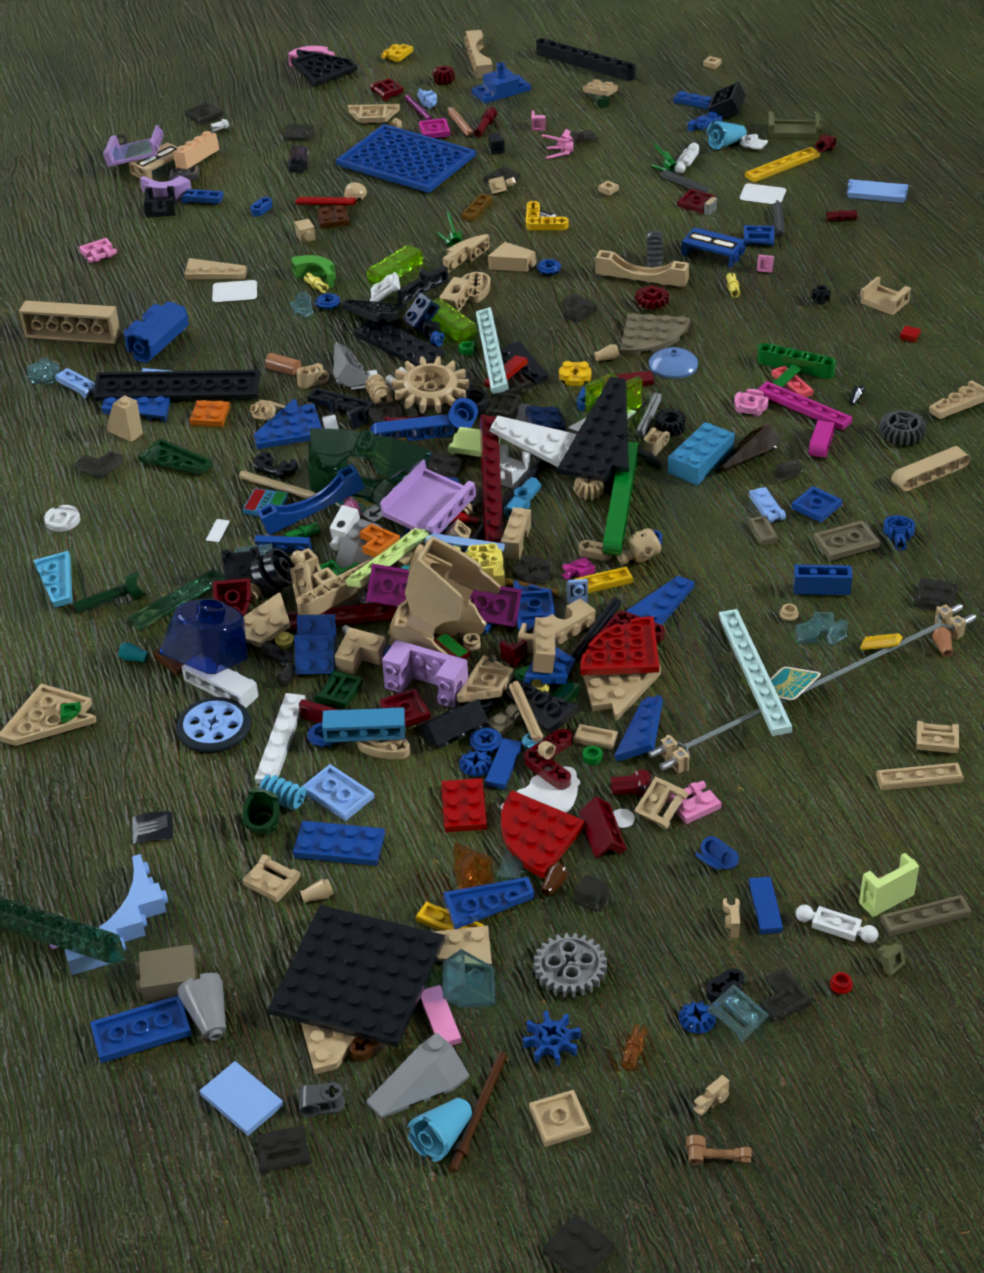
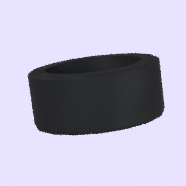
M479 388L465 389L466 398L472 401H479L475 403L478 408L477 416L486 413L489 409L487 392Z

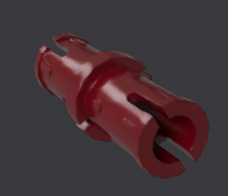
M841 209L839 211L826 212L827 221L857 219V210L844 211Z

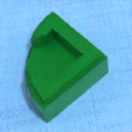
M81 702L60 705L61 723L74 719L80 713L82 708Z

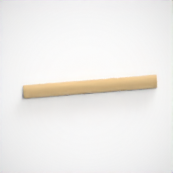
M242 470L239 474L240 479L306 499L317 494L307 489Z

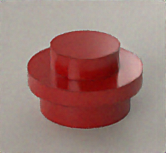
M838 972L831 977L830 988L837 994H847L853 988V981L847 973Z

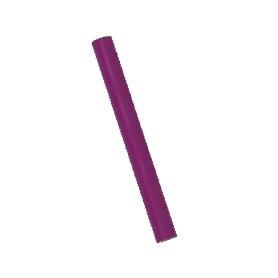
M410 95L405 96V99L426 120H432V117Z

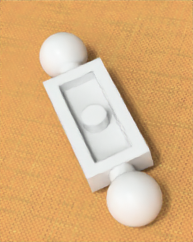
M691 143L676 161L677 165L674 166L676 173H684L686 167L691 165L699 153V145L697 143Z
M800 905L796 909V917L799 921L809 922L812 920L811 928L854 942L857 935L866 943H873L878 938V931L874 926L866 925L861 927V919L820 906L817 912H813L812 908L808 905Z

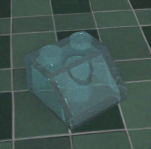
M463 949L458 950L443 961V998L458 1007L495 1005L494 967Z

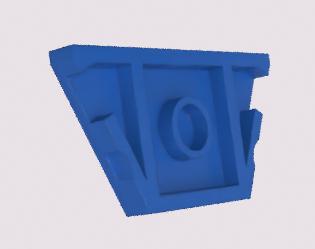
M513 581V588L522 590L517 617L518 634L522 623H526L528 632L534 629L535 617L543 618L552 614L555 616L552 589L540 588L532 584L526 587L519 585V581Z
M555 647L553 673L533 672L532 661L524 676L523 683H530V679H539L541 684H566L575 665L576 658Z

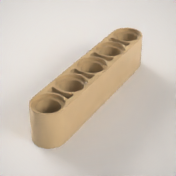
M954 446L896 470L891 480L906 492L966 467L971 457L958 446Z

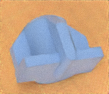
M418 89L417 97L424 107L427 106L428 109L436 106L437 95L434 91Z

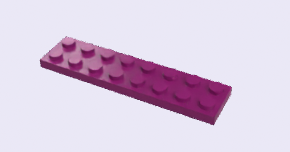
M372 563L366 602L398 607L406 600L405 590L409 571L407 569ZM501 586L498 594L474 589L470 597L471 602L475 604L479 614L486 622L516 627L522 593L521 589Z

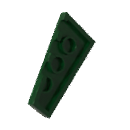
M161 438L138 456L139 462L201 475L213 466L211 459Z

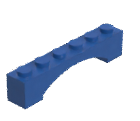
M351 464L338 470L337 476L333 481L310 498L288 505H274L270 503L256 511L265 530L270 535L320 510L326 509L328 506L340 502L346 497L357 494L365 489L357 469Z

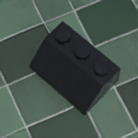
M739 81L715 91L707 108L708 111L716 112L724 117H734L739 114L746 96Z
M479 699L465 702L414 728L430 747L438 746V748L449 745V740L454 737L458 740L467 736L466 732L471 729L474 732L483 728V723L489 720Z

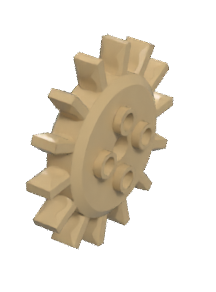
M422 356L418 366H414L409 361H406L405 370L408 372L396 369L395 379L398 380H392V390H396V401L408 397L405 399V408L408 409L414 403H417L420 407V413L425 412L426 406H435L436 412L441 413V404L447 403L452 407L456 401L453 397L466 398V390L463 389H469V379H464L465 369L453 372L455 370V361H451L448 365L443 366L439 356L436 357L434 363L427 364L424 356Z

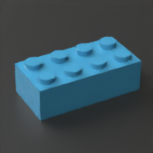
M705 422L668 456V474L698 485L734 449L735 433Z

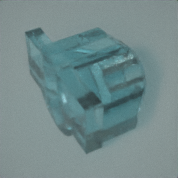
M306 292L296 294L295 301L290 303V306L294 308V314L300 313L304 317L312 314L310 294Z

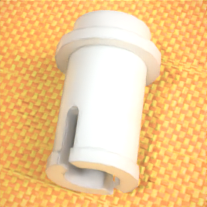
M227 119L211 124V127H213L212 131L226 130L229 127Z

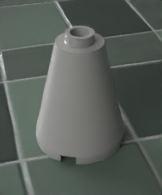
M203 973L200 974V979L193 981L191 977L184 981L178 987V996L203 1037L215 1041L220 1039L226 1031L223 981L219 974Z

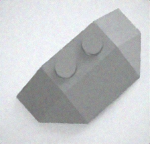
M359 519L342 539L335 562L343 569L356 562L362 564L373 558L362 552V546L368 541L360 538V531L370 524L387 530L386 527Z

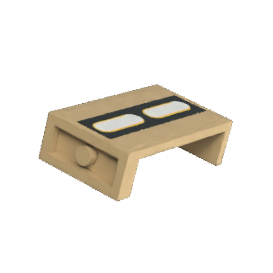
M167 142L159 147L156 156L129 162L130 173L138 178L145 176L153 180L151 171L174 160L173 151L177 150L178 147Z

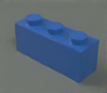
M794 565V594H851V566Z

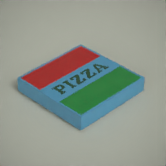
M255 488L243 508V514L259 516L256 510L270 503L285 505L289 498L288 493Z

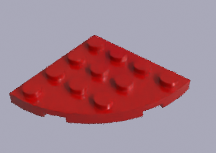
M654 617L630 619V623L620 626L615 624L599 633L588 644V649L582 655L580 675L659 673Z
M513 790L507 796L501 812V833L507 849L513 857L516 856L523 863L524 868L543 879L546 877L548 868L559 861L584 829L585 820Z

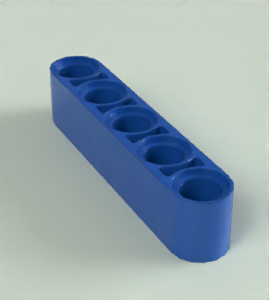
M445 414L377 422L370 429L372 440L377 445L448 437L455 431L448 415Z

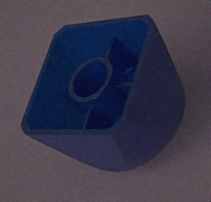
M215 599L183 602L174 611L163 639L160 653L206 674H217L247 659L244 616L234 607Z

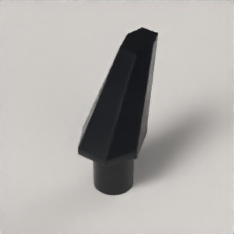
M864 385L853 387L849 400L851 405L866 390Z
M643 449L640 451L639 456L646 459L645 462L660 469L662 464L652 452L647 453Z

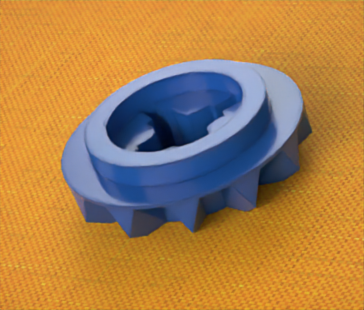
M545 259L537 264V270L542 275H554V273L557 274L561 270V264L553 259Z
M332 293L322 294L316 298V306L320 309L332 310V308H337L340 305V297Z
M323 723L312 726L308 731L309 743H312L314 747L320 746L323 748L324 746L330 747L331 744H337V742H324V738H321L323 736Z
M481 728L474 731L470 736V745L475 751H489L492 753L493 750L499 749L502 742L501 734L492 728Z
M469 750L468 754L462 755L459 765L463 773L470 776H481L490 770L492 760L486 751L480 753L479 750L476 752ZM474 760H478L477 764L474 766Z
M692 1000L689 1005L684 1004L682 1010L679 1011V1022L685 1030L691 1033H705L714 1027L716 1011L712 1010L711 1005H705L703 1001L694 1003ZM694 1012L701 1016V1022L694 1016Z

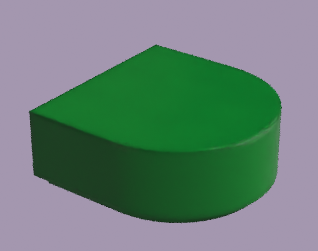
M464 341L458 345L460 354L474 355L476 347L474 341Z

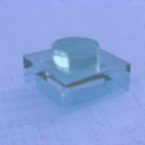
M841 619L828 626L827 641L831 645L846 638L848 622Z

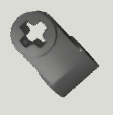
M330 1082L300 1087L299 1113L305 1117H314L341 1112L346 1104L345 1098L342 1096V1086L339 1083Z

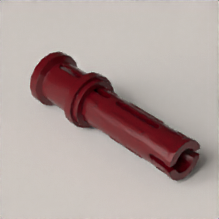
M487 108L486 112L482 115V121L474 130L476 137L478 135L481 137L487 126L492 124L494 118H496L498 113L495 108Z

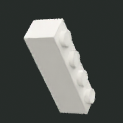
M197 653L182 666L184 681L216 697L233 699L245 708L258 697L257 684L254 680L248 679L238 672L210 660L208 657Z

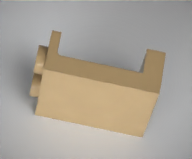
M877 276L861 289L860 303L894 315L909 302L911 288L905 286L899 292L880 285L881 277Z

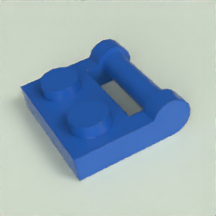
M744 225V246H748V244L774 246V226Z

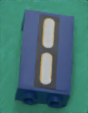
M695 227L681 243V255L687 256L693 248L729 256L728 267H732L745 252L743 239Z

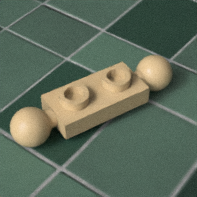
M294 551L290 557L291 562L296 565V567L290 568L295 599L314 589L310 565L304 563L305 554L302 551Z

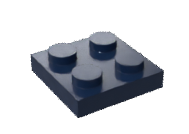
M526 406L525 413L529 423L565 431L566 425L558 407Z

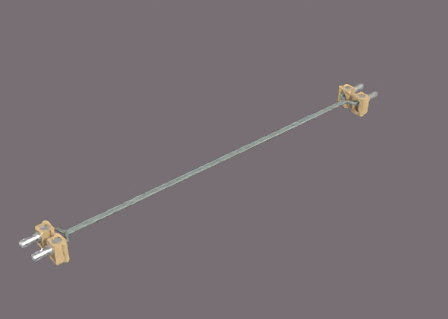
M960 603L951 608L946 604L941 607L938 606L936 608L935 625L901 640L897 647H887L812 683L803 693L937 628H947L951 632V637L954 640H959L960 637L964 636L966 624L976 620L974 614L965 618H961L959 615L952 617L954 613L963 609ZM780 698L781 703H784L788 701V699ZM759 708L686 744L676 741L671 735H666L665 738L660 740V746L648 752L650 758H653L660 754L666 760L660 764L662 770L672 767L678 774L684 771L687 772L689 771L688 748L762 712Z

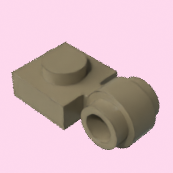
M511 704L506 708L505 712L507 715L500 712L486 722V727L497 730L501 736L512 730L514 722L519 723L523 720L516 704Z

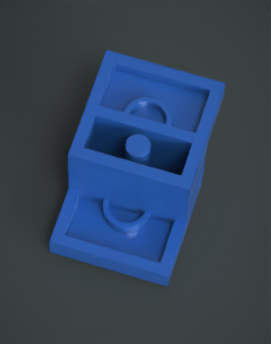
M336 614L297 615V635H294L295 673L331 674L332 671H335L334 656L337 652Z

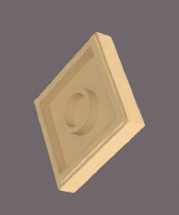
M574 1089L529 1103V1110L545 1147L591 1133L590 1125Z

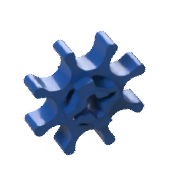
M544 1011V1023L534 1024L531 1020L527 1021V1031L534 1035L523 1037V1048H538L534 1052L536 1063H539L544 1055H551L555 1059V1065L559 1066L561 1052H569L573 1056L577 1055V1045L569 1041L580 1039L581 1029L579 1027L575 1029L566 1028L569 1025L568 1014H564L560 1021H552L549 1018V1012Z

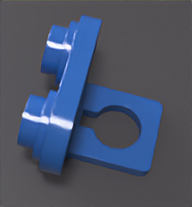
M708 836L702 841L701 851L704 855L697 852L695 854L706 864L718 870H731L739 862L738 853L714 836Z

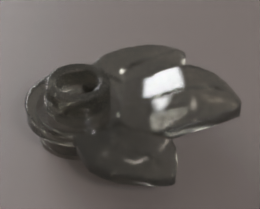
M591 130L572 132L576 142H585V139H598L593 136L594 132Z

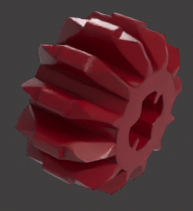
M450 66L435 67L432 73L433 80L438 85H448L455 78L454 70Z

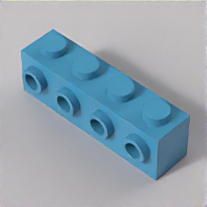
M404 708L323 711L322 730L324 742L405 739Z

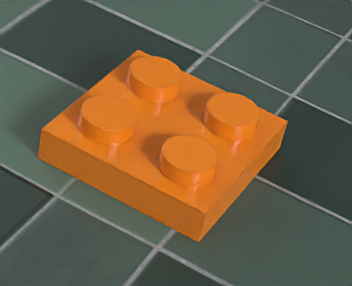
M197 400L189 420L190 425L223 427L230 409V403Z

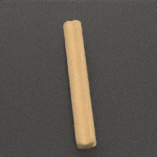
M518 681L510 683L509 688L534 742L542 740L543 734Z

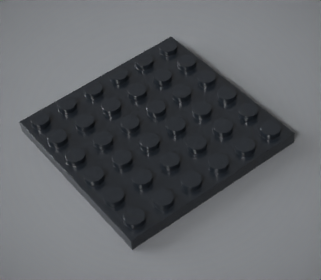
M320 905L268 1007L269 1015L398 1048L445 943V935Z

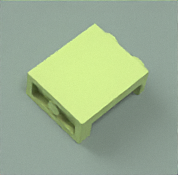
M459 428L458 432L454 434L453 442L448 447L451 460H455L457 454L481 457L479 429Z
M904 853L901 855L899 868L878 879L871 871L864 873L859 904L872 917H875L913 896L919 870L917 862Z

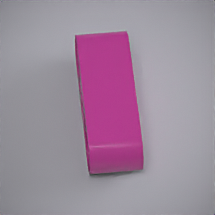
M817 421L810 441L808 455L826 458L834 435L835 423Z

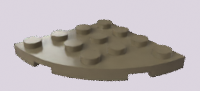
M627 314L620 355H639L642 351L648 350L655 352L673 345L680 340L681 335L686 334L691 318L684 316Z

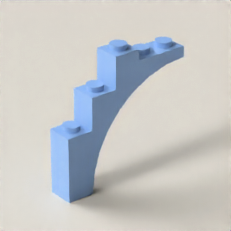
M141 854L132 856L134 866L133 882L128 896L116 913L93 932L80 939L63 944L71 975L124 960L122 951L126 950L125 942L146 936L144 927L148 926L146 918L166 912L165 903H168L166 891H161L159 883H154L152 877H147L150 874L147 862L142 861Z

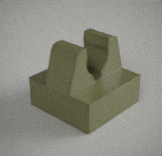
M894 943L892 946L882 945L877 950V953L881 954L879 963L883 965L884 973L892 976L905 964L902 945Z

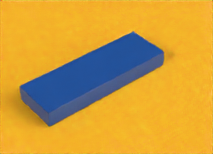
M502 739L486 777L485 786L506 789L521 752L522 742Z
M771 877L749 878V887L760 934L782 933L783 926Z

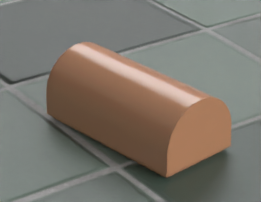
M269 353L265 359V368L292 376L301 367L299 360L274 353Z

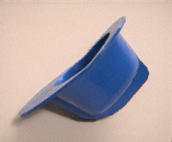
M459 398L453 403L449 411V421L458 429L460 427L471 428L477 418L478 408L471 399Z

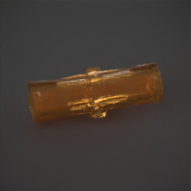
M635 1024L630 1040L625 1044L626 1052L621 1061V1067L625 1070L629 1062L630 1067L628 1071L635 1070L638 1057L643 1052V1042L648 1032L644 1025H642L639 1033L640 1024Z

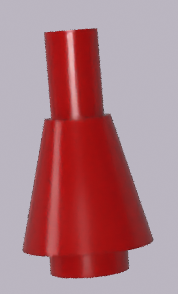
M460 512L449 525L457 519L462 523L478 524L479 517L469 516Z

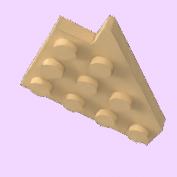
M301 1023L314 1074L338 1069L350 1052V1043L357 1037Z

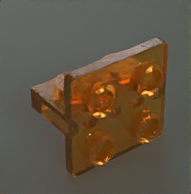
M455 843L453 854L458 890L475 887L476 884L486 885L494 883L493 859L486 854Z

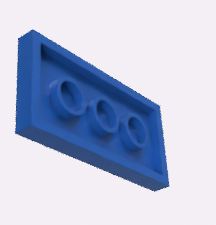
M302 821L293 856L294 858L377 866L385 837V828Z
M178 995L90 1022L100 1063L192 1035L183 1003Z

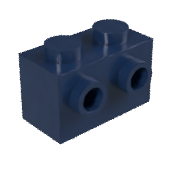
M420 292L403 317V320L423 333V322L426 320L431 321L440 306Z

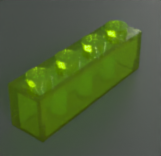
M408 244L368 268V283L372 285L380 283L387 275H391L394 272L399 278L423 263L422 250Z
M439 297L432 300L440 308L431 321L439 322L440 329L444 333L448 334L458 343L476 338V324Z

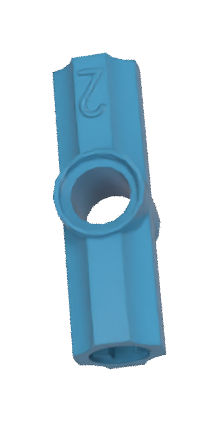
M531 477L527 479L522 487L514 490L513 498L503 509V514L507 519L510 518L513 507L524 509L530 507V501L541 489V483L538 482L537 478Z

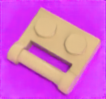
M917 721L916 750L958 753L959 724H952L950 726Z
M655 777L634 812L656 823L661 828L668 829L669 821L682 800H686L689 794L684 789ZM675 794L676 796L663 817L658 816L670 795Z
M264 854L261 856L259 863L242 881L244 886L278 902L299 880L300 872L295 869L291 870ZM270 868L287 878L283 880L267 872L266 869Z

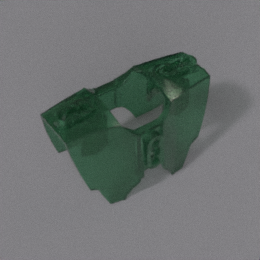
M310 428L308 454L310 491L317 494L328 486L337 476V471L348 466L347 461L349 457L365 458L373 463L378 476L381 478L361 477L365 489L351 496L366 498L368 502L377 505L381 510V500L422 460H425L426 469H428L430 450L393 437L375 436L371 431L360 433L350 429Z

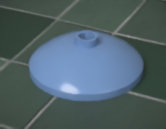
M669 347L655 352L649 359V367L654 374L660 377L680 379L692 375L697 370L698 360L694 354L686 349Z

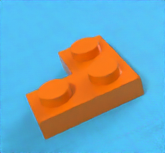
M370 524L360 531V538L368 541L362 546V552L376 557L398 541L400 535Z

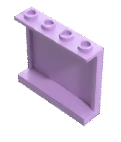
M422 460L381 500V514L411 530L418 528L429 530L430 535L433 533L440 534L476 496L475 483L468 481L463 486L426 469L425 460Z

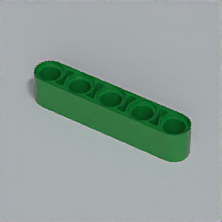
M769 343L758 345L757 361L759 364L775 368L782 366L789 368L793 364L801 368L798 373L824 379H831L835 375L836 360L832 357Z

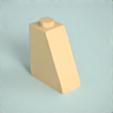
M504 242L488 255L489 269L528 272L536 265L535 251Z
M124 395L113 403L107 425L108 432L130 442L143 434L136 400Z

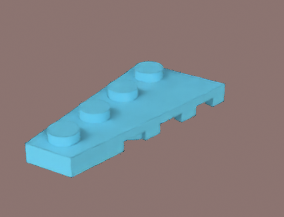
M69 551L33 560L54 607L73 603L71 556Z

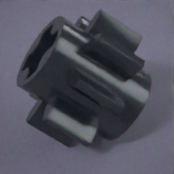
M818 285L816 289H812L811 299H815L816 304L823 305L826 301H830L831 290H828L825 285Z

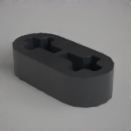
M729 969L711 980L706 986L707 999L713 1003H721L739 992L744 986L743 972L739 969Z

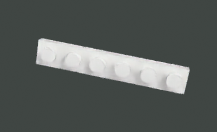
M285 694L255 776L256 784H261L266 775L271 777L277 775L279 777L300 718L299 702L301 699L306 700L305 695Z

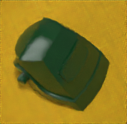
M250 788L248 790V796L243 806L242 822L247 829H250L256 835L271 834L277 830L280 811L278 795L265 789Z

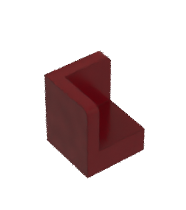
M523 639L516 645L514 643L510 645L504 640L500 642V659L513 667L527 658L526 640Z

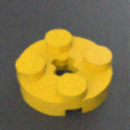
M565 361L559 369V380L561 382L562 380L565 381V384L568 386L584 385L585 381L588 380L589 382L591 380V368L585 361Z

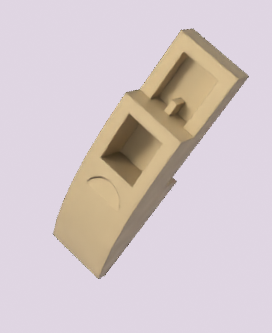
M484 234L472 237L447 249V255L443 257V265L448 268V273L465 260L472 261L489 249V235Z

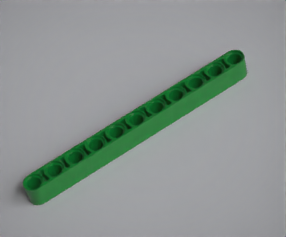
M628 442L629 472L616 471L603 540V554L622 555L639 442Z

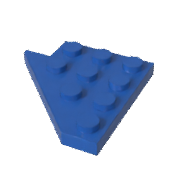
M296 399L289 402L272 420L268 421L254 434L257 449L324 438L315 405L307 404L298 407Z

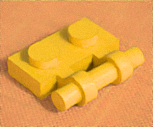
M393 44L389 49L383 51L381 58L400 62L413 52V46Z

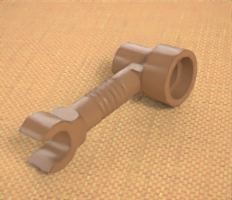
M690 1135L686 1138V1149L689 1151L688 1162L691 1165L703 1164V1158L729 1159L740 1163H751L752 1148L750 1147L735 1148L734 1150L706 1148V1138L701 1135Z

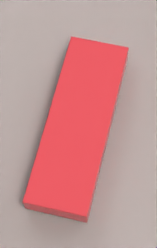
M782 366L773 369L771 375L777 379L788 367ZM797 375L784 385L789 391L801 396L809 397L813 395L814 390Z

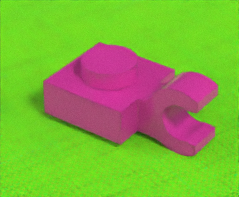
M586 557L562 566L565 573H562V576L566 580L576 575L584 577L595 573V566Z

